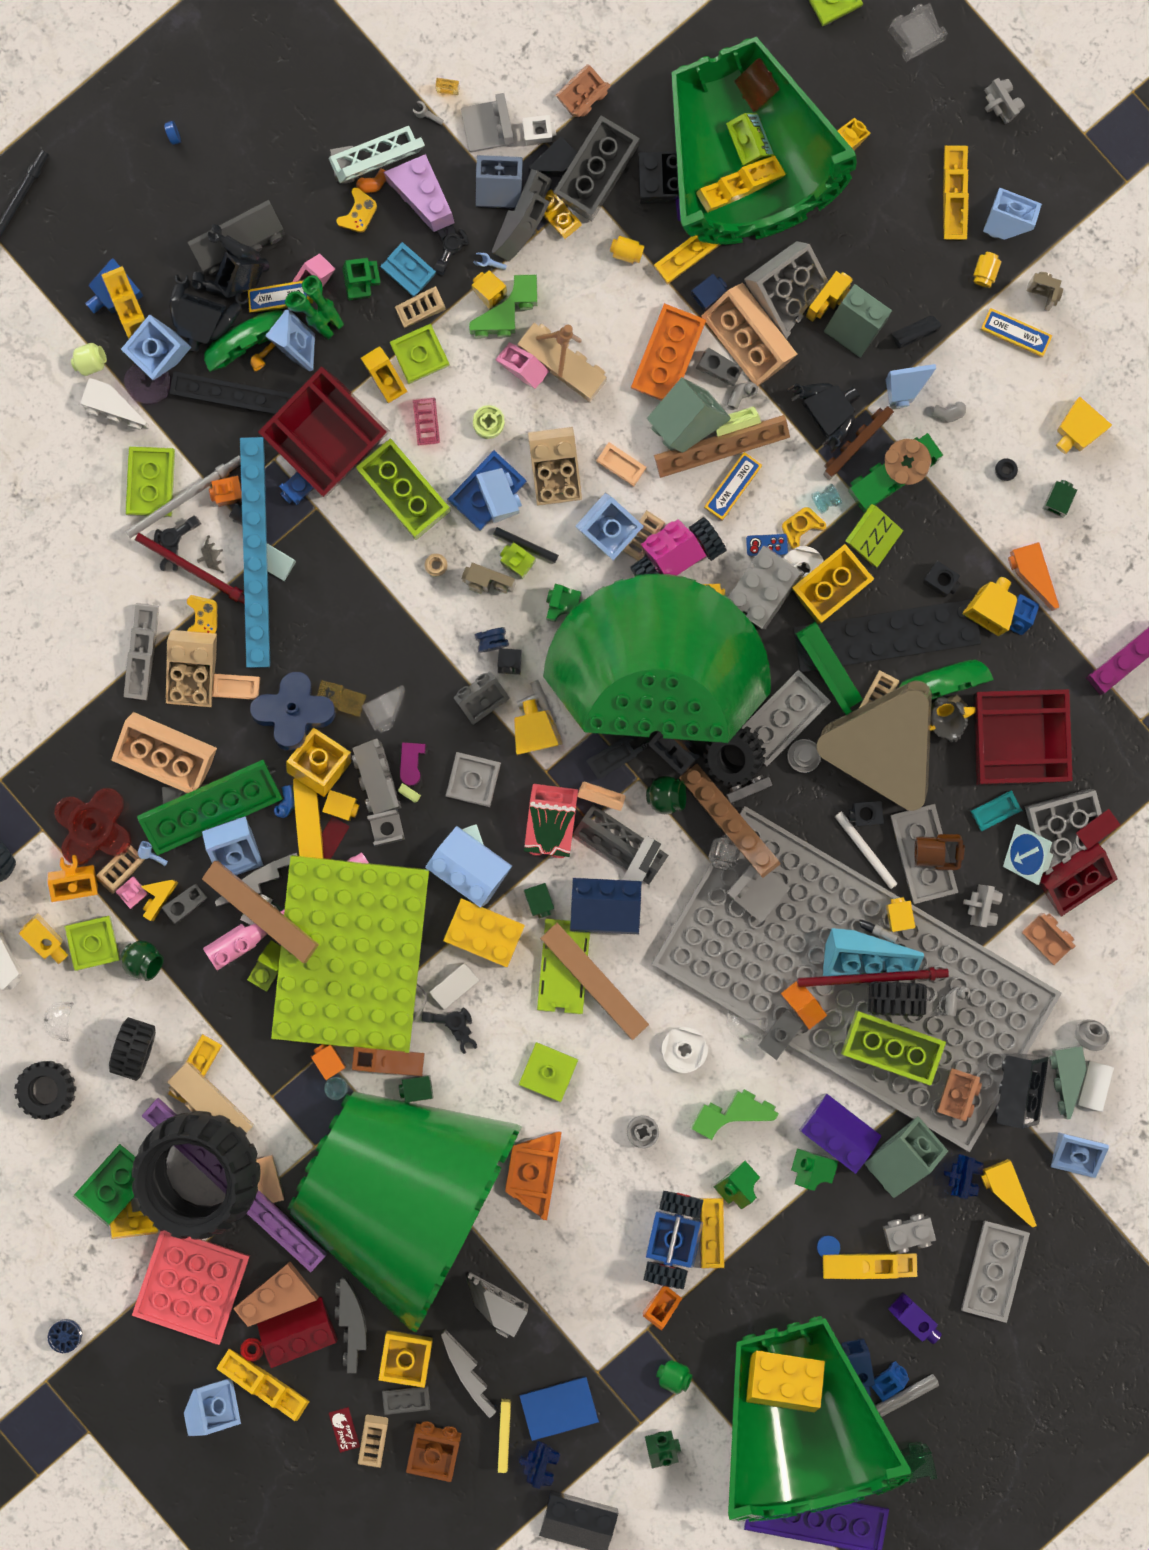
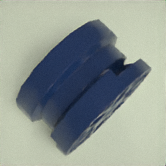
M505 627L474 634L476 641L479 642V646H477L478 652L483 653L508 647V639H505Z
M62 1319L49 1329L48 1343L58 1353H69L81 1343L83 1334L77 1322L71 1319Z

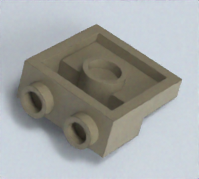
M473 562L470 567H465L461 578L462 582L469 585V590L482 594L483 591L488 593L491 584L494 590L507 594V591L513 592L516 585L514 578Z

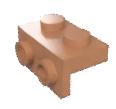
M587 64L555 96L572 116L583 117L592 109L591 105L596 100L600 101L607 95V90L611 86L608 82H604L591 65Z
M951 1068L937 1112L965 1122L967 1117L971 1118L975 1107L972 1104L974 1095H979L982 1083L979 1082L980 1077Z

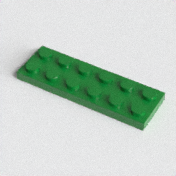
M261 760L140 814L137 818L158 856L202 836V831L245 817L282 800V796L264 760Z

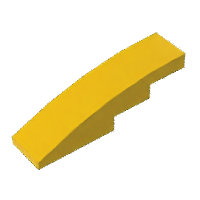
M944 145V239H967L969 197L968 146Z
M774 155L744 166L738 172L722 177L717 183L699 189L696 194L708 213L764 188L784 177L786 173Z
M121 266L101 276L127 337L130 339L144 322L145 318L124 268Z
M295 778L293 779L299 856L324 858L318 793Z
M228 1349L216 1368L249 1393L258 1396L271 1407L279 1409L294 1421H298L310 1402L251 1361L245 1360L240 1354L231 1349Z

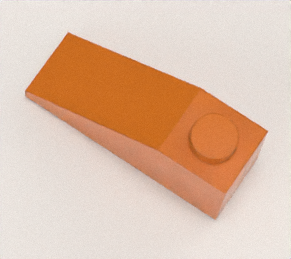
M1037 542L1012 550L1010 552L1011 556L1008 557L1011 569H1015L1019 578L1051 611L1057 610L1059 603L1040 543Z

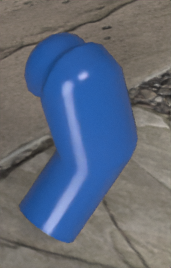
M293 785L282 787L284 799L274 808V813L277 817L285 818L295 808Z

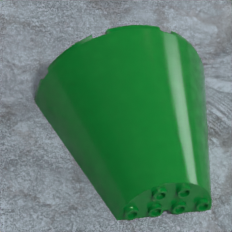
M757 36L752 39H745L740 44L730 48H723L715 58L705 56L697 62L680 66L672 72L680 216L684 230L691 237L696 235L699 241L710 244L743 243V237L755 235L758 240L777 234L807 219L806 214L816 207L821 211L851 181L850 172L856 169L857 164L855 151ZM744 113H757L772 151L786 175L764 188L707 213L696 194L697 191L717 183L722 177L736 173L742 167L747 166L742 165L726 123ZM761 157L752 163L758 162L769 157Z
M822 1316L809 1319V1323L802 1325L800 1322L787 1325V1330L779 1332L778 1328L765 1331V1335L756 1336V1334L744 1336L742 1341L737 1342L728 1505L729 1520L742 1522L746 1519H749V1522L767 1521L798 1516V1513L802 1514L806 1511H811V1513L824 1511L865 1500V1496L886 1493L904 1485L909 1481V1478L913 1477L909 1464L826 1318L823 1319ZM755 1351H763L825 1361L821 1408L816 1412H808L746 1402L751 1355Z

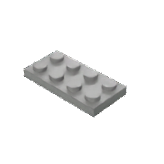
M798 670L742 726V729L746 726L750 727V732L754 733L756 731L759 734L757 739L763 740L764 744L761 748H766V753L763 755L766 759L763 764L767 767L831 701Z
M935 804L921 807L915 811H905L890 815L913 904L958 893L953 870H937L934 867L915 866V838L937 837V835L943 834ZM945 844V863H950Z
M984 1220L961 1307L962 1311L1007 1323L1030 1235L1029 1232Z

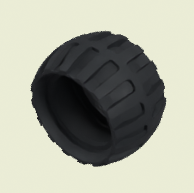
M194 1111L168 1118L157 1125L146 1136L133 1162L132 1177L135 1180L132 1183L134 1197L138 1199L140 1204V1211L144 1217L147 1216L154 1223V1227L160 1231L165 1230L176 1238L186 1239L191 1237V1239L200 1240L229 1230L246 1215L256 1198L261 1171L260 1164L256 1162L257 1150L254 1144L249 1142L245 1136L247 1133L241 1127H236L225 1116H212L207 1111ZM189 1143L203 1147L216 1156L224 1168L227 1181L223 1202L213 1206L196 1205L183 1199L177 1193L167 1175V1156L173 1145Z

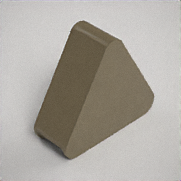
M922 681L909 682L827 724L823 728L817 742L818 754L829 763L906 810L915 811L920 809L925 803L928 792L931 689Z

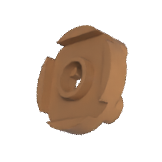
M899 440L892 444L885 454L886 471L899 484L913 485L919 483L927 476L932 461L930 452L924 444L917 440ZM906 455L909 458H914L911 468L902 465L903 457Z

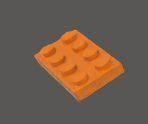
M664 303L631 389L662 401L680 378H684L705 326L706 319Z

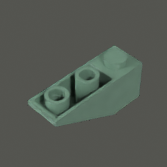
M1083 1046L1052 1050V1056H1049L1051 1069H1055L1057 1077L1053 1079L1056 1092H1059L1061 1100L1057 1102L1058 1111L1067 1120L1072 1117L1086 1073Z

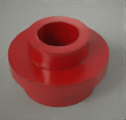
M256 1338L246 1339L240 1348L242 1357L247 1361L258 1360L264 1351L261 1341ZM250 1345L256 1347L255 1353H250L248 1351V1347Z

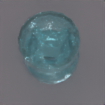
M832 483L826 486L822 492L816 491L811 494L821 514L827 512L829 506L836 507L842 504L839 493Z
M341 1076L330 1078L324 1087L325 1094L332 1100L343 1098L349 1090L348 1082Z

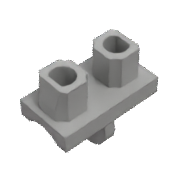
M997 78L984 90L987 94L986 99L989 102L985 110L987 113L994 110L997 116L1000 115L1003 122L1007 124L1020 113L1025 105L1021 98L1017 97L1012 100L1009 93L1013 90V85L1009 79L1000 81Z
M978 884L977 893L972 892L971 900L964 899L963 904L969 905L968 914L972 915L970 925L986 928L987 926L997 925L998 915L990 912L991 904L999 905L1001 903L1003 894L994 890L995 887Z

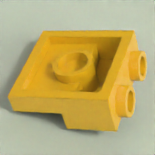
M836 271L809 307L806 317L813 322L816 317L822 318L828 306L834 309L837 304L840 305L850 291L849 287L853 281L852 278L843 272L840 274Z

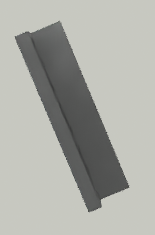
M595 805L591 806L573 833L626 870H628L639 850L632 847L629 841L636 842L640 848L644 840L643 837ZM594 814L601 819L602 823H596L589 817ZM615 828L620 832L621 836L614 835L610 829ZM659 850L656 857L660 861L658 864L654 861L652 862L643 879L644 882L647 884L651 883L669 856L668 854Z

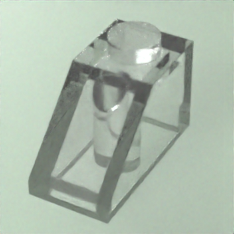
M403 685L362 705L375 732L378 730L381 733L393 727L392 723L396 722L406 693Z

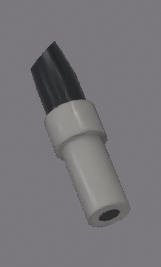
M859 919L861 928L872 933V935L894 944L898 942L899 935L886 930L878 924L875 925Z

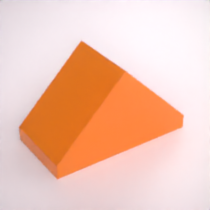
M797 981L780 993L809 1030L827 1016L806 987H797Z
M662 1286L643 1310V1317L662 1330L682 1298L669 1287Z

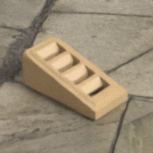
M436 286L395 306L404 328L446 310ZM432 296L436 303V306L432 307L431 302L429 300V298ZM423 300L425 301L428 307L427 311H424L421 305V301ZM414 304L417 305L418 310L420 312V314L417 316L412 307V305ZM407 307L412 316L409 320L404 312V309Z
M647 510L639 521L644 526L643 528L652 535L660 532L665 525L663 520ZM648 520L657 526V528L653 529L652 527L647 525L645 521ZM639 531L637 534V536H639L645 541L648 538V536L642 533L641 531ZM634 538L622 550L637 561L646 554L641 546L642 543ZM633 543L642 549L641 553L629 547L630 544Z
M879 670L860 707L872 702L869 699L870 697L875 700L882 697L874 689L888 694L896 689L899 680ZM880 680L886 683L887 685L891 686V688L888 689L878 684V681Z
M128 843L96 875V879L108 891L114 894L145 859L139 858L138 851ZM128 853L136 861L132 863L124 855ZM120 860L129 867L127 870L118 863ZM113 867L122 873L120 877L112 870ZM109 874L115 882L112 883L105 876Z
M374 1415L365 1416L358 1464L381 1468L388 1418ZM367 1434L381 1436V1439L368 1437ZM366 1444L379 1445V1448L369 1447V1446H365V1445H366ZM364 1452L378 1454V1457L364 1456Z

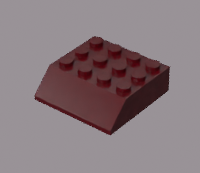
M321 366L258 433L323 497H326L383 440L390 430L342 382Z
M1069 689L976 692L974 694V707L976 708L974 717L977 785L1038 784L1073 781Z

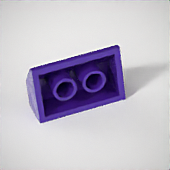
M827 1093L799 1129L855 1174L869 1158L881 1138L879 1133Z

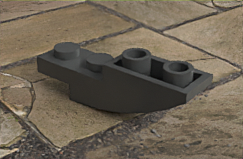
M531 169L515 211L508 210L492 253L509 262L523 248L536 230L549 205V201L545 199L552 179L538 170Z
M341 1277L340 1283H336V1297H340V1305L335 1307V1320H339V1326H348V1329H344V1343L348 1344V1353H343V1367H347V1373H357L358 1350H366L368 1347L366 1321L360 1300L347 1277Z

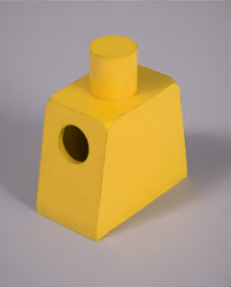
M1079 397L1073 403L1057 429V432L1063 438L1056 444V447L1064 454H1067L1073 446L1077 450L1082 451L1105 433L1112 424Z
M999 577L996 584L989 582L982 586L963 612V615L997 636L1009 631L1017 602L1016 596L1008 592L1011 582L1004 577Z
M536 699L523 701L525 715L515 717L516 753L523 754L562 745V739L550 711L538 712Z
M39 913L21 928L19 935L42 958L46 959L50 955L57 964H60L68 956L60 946L63 939ZM48 939L51 941L52 944L46 946L43 944L42 940Z

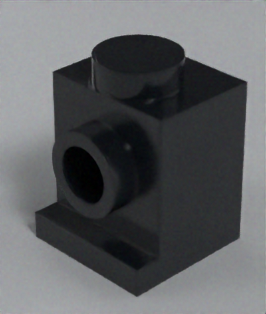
M499 648L498 673L520 675L522 650Z

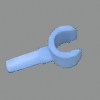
M476 253L483 258L481 263L473 261L476 266L485 267L489 265L506 270L507 265L493 261L487 253Z
M142 841L138 849L139 858H150L166 866L168 861L151 852L152 845L149 842Z

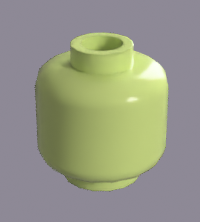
M88 343L74 349L71 365L75 371L88 376L103 370L104 363L107 361L106 354L101 346Z

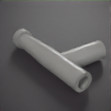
M539 680L531 682L530 685L534 694L517 701L519 709H523V701L536 699V703H539L542 711L549 710L552 715Z

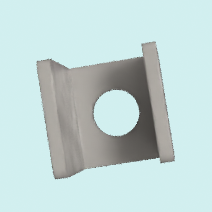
M395 809L367 816L372 827L375 840L373 842L374 846L377 847L405 840L398 810ZM390 822L393 824L394 831L391 835L382 834L380 828L383 823Z

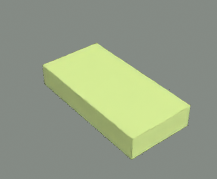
M755 407L728 414L731 419L715 430L719 437L761 423L760 416Z

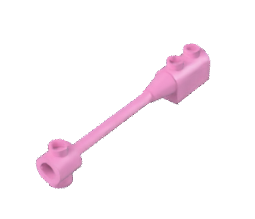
M362 852L347 860L369 863ZM240 924L205 946L203 950L218 971L256 947V944L267 933L257 924L247 927Z

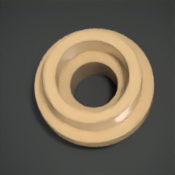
M431 554L427 557L425 569L428 574L437 577L446 572L448 565L444 556L441 554ZM438 561L441 566L439 569H433L432 563Z

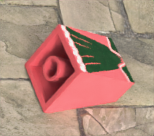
M533 784L525 838V852H529L532 855L549 854L555 858L570 857L578 789Z

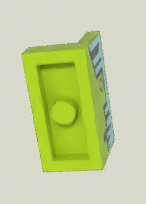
M744 113L726 123L742 165H749L761 157H771L774 155L757 113Z

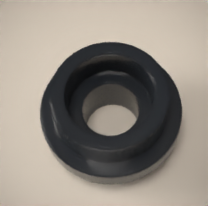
M1009 458L1001 459L995 466V474L1002 481H1011L1018 473L1017 464ZM1004 466H1007L1010 469L1009 474H1004L1002 472V468Z

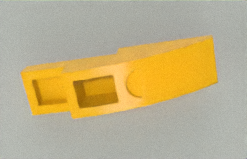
M917 1253L823 1255L824 1279L917 1277Z

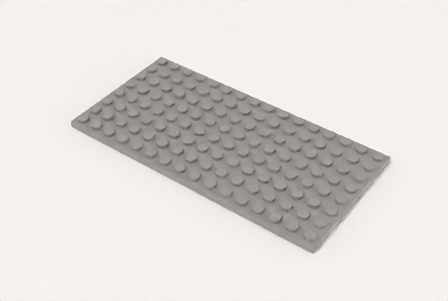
M744 806L740 815L779 860L780 865L772 872L790 887L789 891L763 922H759L726 894L727 891L748 868L750 863L727 836L656 955L652 965L768 1033L785 1009L801 1020L780 993L797 981V978L823 976L825 944L831 929L855 930L876 937L861 928L859 921L861 919L875 925L878 924L890 931L886 905L891 904L890 899L900 897ZM912 905L915 928L892 932L899 935V940L896 944L924 953V958L918 970H928L929 967H934L935 969L948 968L949 977L936 978L935 981L919 979L888 982L922 983L926 985V1014L923 1016L878 1015L868 1012L869 983L806 987L827 1016L810 1030L804 1024L788 1045L913 1119L919 1116L929 1129L970 1152L1000 1101L999 1085L1004 1075V1071H1002L1004 1058L1008 1054L1028 1053L1062 993ZM957 986L969 988L971 995L967 1000L964 999L957 1004L956 1016L944 1015L947 993ZM855 1011H860L946 1041L932 1085L930 1086L842 1055L841 1052ZM951 1068L980 1077L979 1082L982 1083L979 1095H974L972 1104L975 1105L971 1118L967 1117L966 1122L937 1112Z

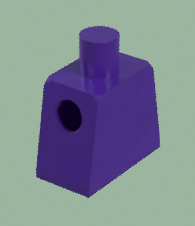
M904 1292L888 1308L922 1342L927 1339L930 1343L935 1344L940 1339L942 1334L936 1329L938 1324Z

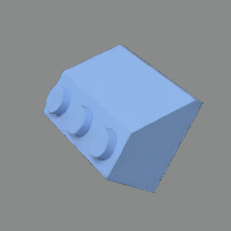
M456 826L435 851L425 868L481 908L489 902L512 868V865Z

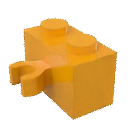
M72 855L73 863L67 865L64 862V858L61 857L60 867L62 870L48 872L47 882L51 902L98 895L94 865L77 867L78 859L76 855Z

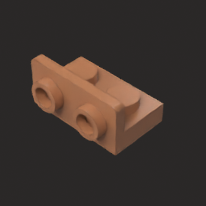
M1040 913L1021 933L1052 965H1055L1071 949L1076 947L1073 943L1075 939L1066 930L1062 932L1056 926L1058 921L1051 914L1045 915Z

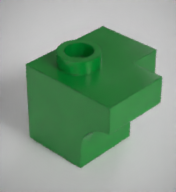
M368 258L345 260L342 269L348 300L370 298V286L380 285L377 261H368Z
M555 583L554 589H549L546 603H550L546 620L556 622L559 616L569 614L576 605H579L582 592Z
M797 1148L791 1171L797 1173L794 1184L815 1191L816 1187L822 1182L832 1183L839 1161Z
M745 1160L734 1167L714 1188L728 1204L734 1201L742 1210L757 1198L754 1193V1185L760 1179V1176Z

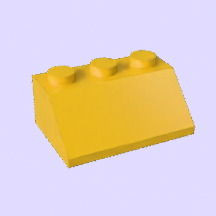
M844 544L793 586L792 589L817 624H821L872 582L874 578L847 545Z

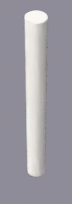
M842 811L838 813L835 818L890 889L896 886L898 883Z

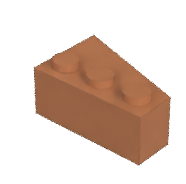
M289 1261L233 1309L249 1327L316 1301L319 1296Z

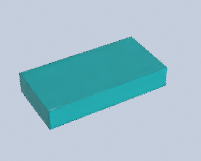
M1011 790L970 812L981 832L1017 814L1022 809Z

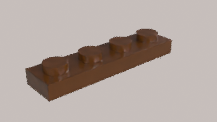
M889 406L884 410L879 408L871 416L873 421L868 427L864 424L855 433L858 437L852 443L848 440L841 447L840 451L842 454L837 459L832 457L824 465L826 470L823 475L830 481L893 415L894 411Z

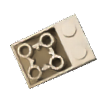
M573 427L528 432L537 506L582 500Z
M171 630L167 639V704L212 706L217 634Z

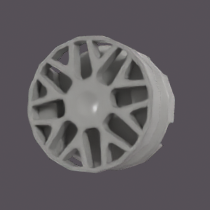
M644 1115L633 1118L627 1126L629 1141L634 1146L643 1149L654 1145L659 1137L658 1125L654 1119Z

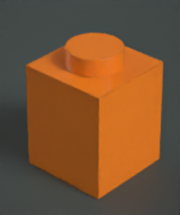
M322 1044L313 1050L315 1055L311 1058L325 1080H328L347 1067L333 1045L327 1046Z

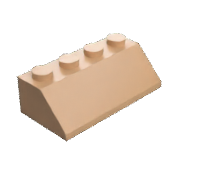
M743 283L729 289L701 315L703 319H706L708 326L743 369L744 373L757 387L798 355Z
M133 712L124 722L111 760L181 791L190 793L201 787L217 748Z

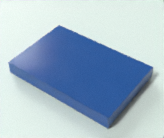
M495 450L447 499L480 531L492 520V517L477 483L476 475L502 468L504 474L509 472L513 485L510 488L513 495L527 483V480Z
M586 1376L520 1394L532 1441L599 1422Z

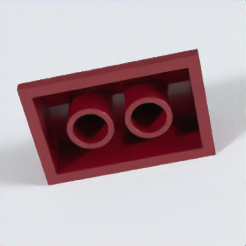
M1099 843L1070 856L1071 859L1066 863L1060 862L1053 866V871L1048 875L1043 872L1039 885L1061 917L1118 880L1106 851Z
M322 1296L316 1301L257 1323L262 1347L270 1368L335 1344L338 1340Z

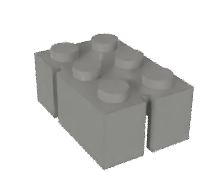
M763 546L752 562L755 567H748L728 598L744 614L747 613L746 617L760 628L766 629L793 590L792 587L797 584L804 572L767 546Z

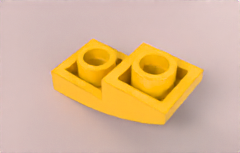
M549 190L545 196V199L549 201V205L543 216L566 239L581 227L582 224L566 207L565 203L552 190Z

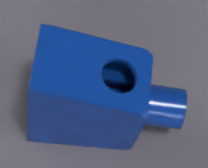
M113 258L89 284L95 296L85 304L94 314L104 305L111 314L117 312L101 276L120 267ZM127 276L136 299L142 298L143 294Z

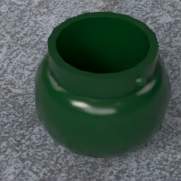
M670 776L656 778L646 790L648 805H651L656 813L664 815L675 813L677 810H683L686 805V786L684 781L676 780Z
M144 940L128 944L121 954L122 967L126 974L136 979H144L145 981H150L156 977L164 962V957L158 952L157 948L152 943Z

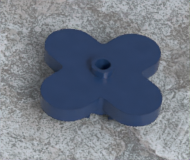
M301 672L287 674L281 680L277 695L265 694L258 696L250 706L252 718L257 724L274 726L276 744L284 750H295L301 747L305 742L306 732L311 727L321 728L328 726L334 720L336 712L334 704L329 698L311 696L312 686L310 679Z

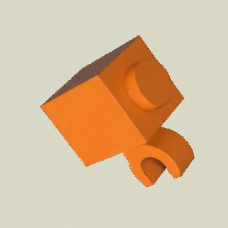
M239 476L211 481L213 488H209L210 498L212 502L216 501L218 507L234 504L237 501L242 502L241 479Z

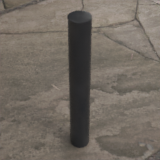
M496 527L494 531V536L512 544L514 542L521 548L553 563H556L559 557L558 554L499 527Z

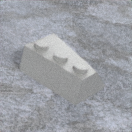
M799 241L790 245L744 278L753 297L786 339L791 334L790 330L796 322H800L803 318L802 314L828 283V279L810 244Z
M374 739L352 748L354 752L352 760L355 769L359 768L361 777L358 778L362 791L366 790L369 798L365 800L368 812L378 814L401 809L402 807L382 743L378 739Z
M1090 788L1025 806L1031 831L1052 842L1050 853L1053 854L1049 869L1045 871L1046 875L1053 871V866L1060 862L1066 863L1071 859L1070 856L1082 849H1087L1076 832L1102 814L1096 790Z
M467 1271L466 1278L475 1307L496 1327L497 1333L506 1338L509 1335L514 1337L528 1312V1303Z

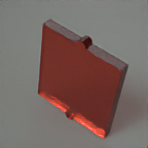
M758 58L735 80L736 85L743 94L742 98L746 99L753 112L760 109L780 90L771 76L772 72L768 71L761 58Z

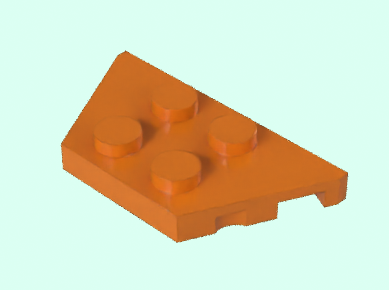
M560 1131L513 1145L505 1192L532 1210L543 1220L548 1218L562 1134Z

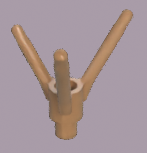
M569 324L562 327L560 331L536 336L537 340L556 338L557 343L561 345L558 369L559 378L563 375L566 349L570 340L573 339L578 343L582 342L581 338L573 334V327Z

